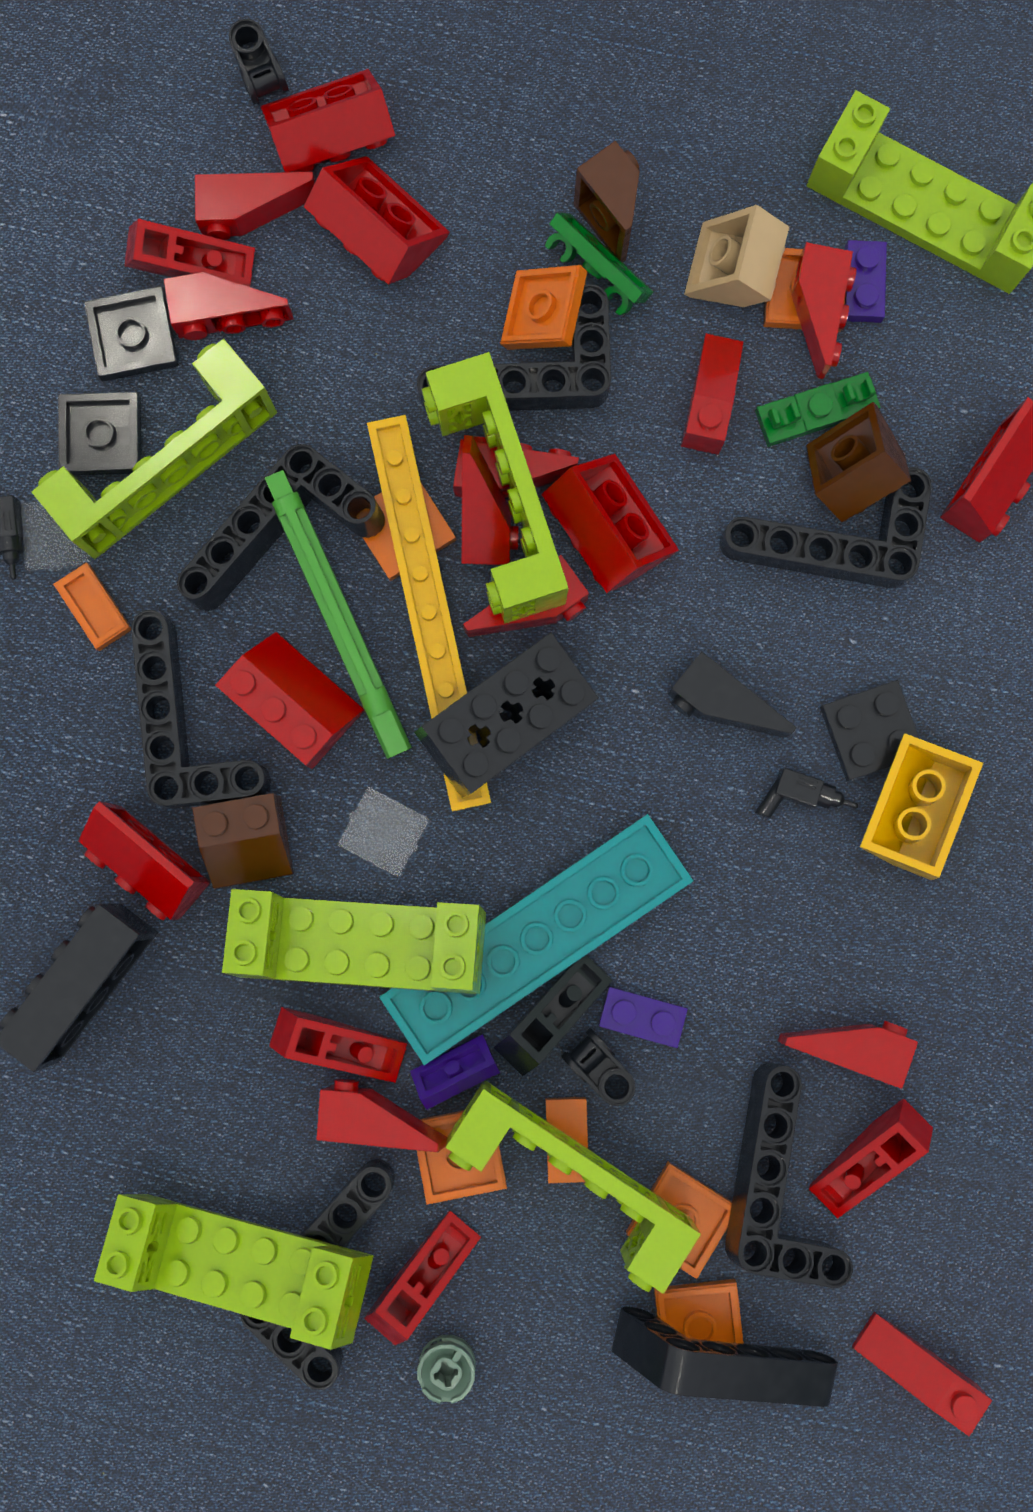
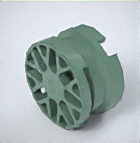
M440 1335L431 1339L423 1347L417 1367V1380L420 1383L422 1392L429 1400L439 1404L440 1402H451L453 1404L462 1400L471 1391L475 1381L476 1358L471 1346L464 1339L455 1335Z

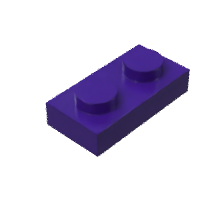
M848 240L844 250L853 251L850 267L856 268V276L851 292H845V305H849L847 321L881 323L885 318L887 242Z
M608 986L598 1026L678 1048L688 1008Z
M482 1034L433 1059L426 1065L423 1064L411 1070L410 1073L420 1101L428 1110L499 1074L500 1071L491 1049Z

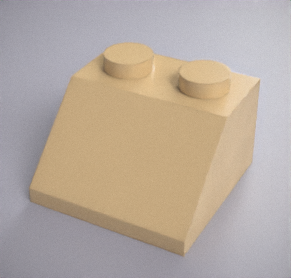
M758 205L703 222L684 294L690 298L739 307L771 301L781 258L785 250L789 226Z

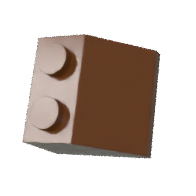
M614 141L577 168L574 206L604 245L621 262H624L627 257L640 168L634 155L628 150L623 151L619 144Z
M874 402L806 445L815 495L841 522L863 512L870 505L888 494L898 491L903 485L911 481L905 454Z
M270 793L192 807L199 850L214 889L294 874L280 795Z

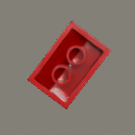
M369 69L260 106L284 172H309L315 167L314 164L327 159L331 162L341 161L351 155L350 151L362 147L375 149L385 145L388 138L396 136L382 88Z
M367 156L323 167L304 205V208L315 217L316 222L321 227L334 234L343 243L344 248L348 252L359 257L371 269L375 277L385 281L388 285L409 277L443 243L450 233L449 230Z
M1027 397L1001 422L940 517L979 543L991 534L996 537L1003 530L1010 519L1006 511L1011 503L1018 504L1031 486L1026 480L1033 471L1032 399Z
M615 453L570 467L541 494L547 502L552 515L558 519L570 537L573 547L581 554L591 569L594 579L603 587L606 593L629 584L679 551Z
M277 632L244 653L215 684L217 688L311 769L319 763L365 711Z
M99 801L93 807L78 840L87 848L84 855L98 867L103 869L107 865L118 875L114 880L124 890L133 895L137 891L147 899L148 902L145 907L156 917L163 921L167 917L170 920L180 919L211 882L122 806Z

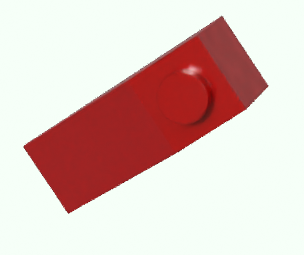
M313 172L195 175V221L202 235L222 240H228L231 236H243L304 205L315 184Z
M137 219L129 226L124 266L170 277L204 272L250 287L255 248Z
M705 334L681 447L719 455L727 435L744 341Z
M464 435L462 448L461 564L504 565L510 563V550H518L519 526H511L509 506L473 436Z
M560 555L558 558L568 585L566 604L504 624L501 613L493 615L489 605L463 624L464 631L468 637L555 624L563 618L569 622L586 609L584 603L588 600L589 592L562 555Z
M281 1007L269 1047L287 1059L396 1083L407 1043L318 1015Z
M885 1020L882 1028L872 1024H861L780 1033L778 1042L788 1047L901 1089L903 1088L918 1044L917 1041L906 1037L908 1029Z
M336 1079L334 1080V1085L320 1090L316 1137L318 1141L439 1152L446 1147L448 1137L375 1090L360 1088L359 1081Z
M903 1098L875 1119L810 1184L809 1190L838 1219L929 1152L933 1127Z
M448 1211L389 1283L364 1319L395 1346L408 1340L481 1236L453 1212Z
M876 1312L872 1314L852 1345L853 1349L927 1407L968 1436L971 1435L993 1401L977 1383Z

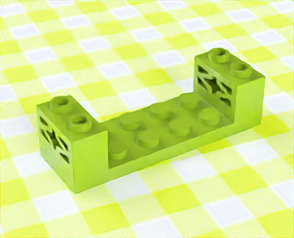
M855 90L819 154L806 187L1010 294L1033 266V183H1031L1017 204L1010 202L879 133L891 108Z
M224 338L217 344L213 343L203 348L198 354L197 360L192 363L206 388L219 404L216 406L210 405L203 409L196 417L194 424L185 431L180 430L173 433L165 441L164 448L154 456H146L138 461L132 469L133 472L121 482L116 481L108 485L102 491L99 500H96L91 492L64 466L59 470H53L45 474L39 480V486L31 491L69 539L93 559L98 558L277 414L265 387Z
M490 352L427 371L428 387L421 390L431 426L438 424L442 436H446L484 423L482 426L489 448H497L494 451L497 461L495 466L502 486L509 484L510 487L507 492L509 496L508 506L514 524L521 522L523 526L520 529L522 535L520 541L525 558L492 568V582L486 583L488 591L486 593L493 615L501 613L504 624L566 604L568 585Z
M231 889L222 973L240 978L480 994L486 912L480 905L437 902V908L284 898L271 891Z
M483 1081L448 1135L445 1148L451 1151L449 1158L467 1171L475 1167L482 1172L509 1128L513 1129L514 1135L512 1137L521 1145L531 1151H534L537 1146L547 1152V1155L550 1157L548 1161L557 1169L567 1175H570L572 1170L582 1175V1178L585 1180L584 1185L590 1191L603 1199H606L608 1194L617 1199L616 1201L621 1204L620 1210L637 1221L636 1226L620 1249L625 1263L624 1268L630 1272L628 1278L647 1292H650L652 1287L664 1294L701 1235L690 1216L488 1081Z
M118 1194L94 1281L129 1292L156 1289L292 1329L291 1339L332 1350L353 1343L374 1255L149 1194Z

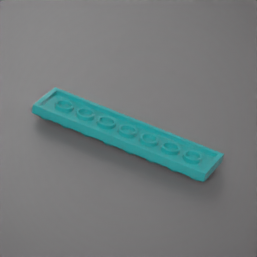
M647 814L485 924L480 994L391 988L379 998L422 1063L426 1065L692 883L693 879Z

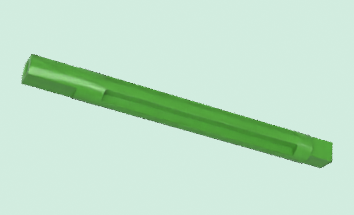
M284 470L265 477L275 500L272 502L274 510L386 758L393 757L412 748L298 492H293Z

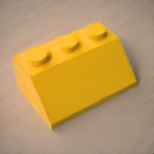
M904 733L860 848L896 867L929 880L940 878L983 763Z

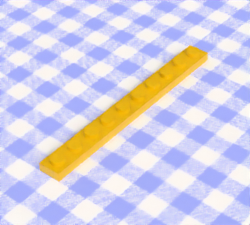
M406 415L368 422L367 426L432 719L467 694L407 418ZM468 730L472 735L467 739L473 746L478 743L476 732L472 733ZM444 774L452 812L491 803L487 782L472 794L461 797Z

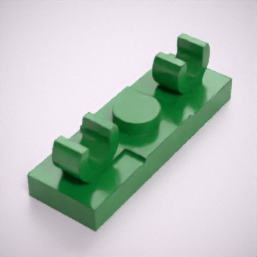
M557 212L549 224L558 233L552 234L547 239L545 247L547 249H554L560 241H563L566 245V251L560 258L562 263L571 262L578 253L585 260L582 264L583 267L597 279L607 278L615 286H610L604 291L607 294L608 301L616 293L621 296L622 304L615 312L617 315L628 313L633 303H645L653 291L573 215Z
M865 372L756 408L755 413L767 447L836 426L872 402L878 406L879 410L881 407L869 373Z

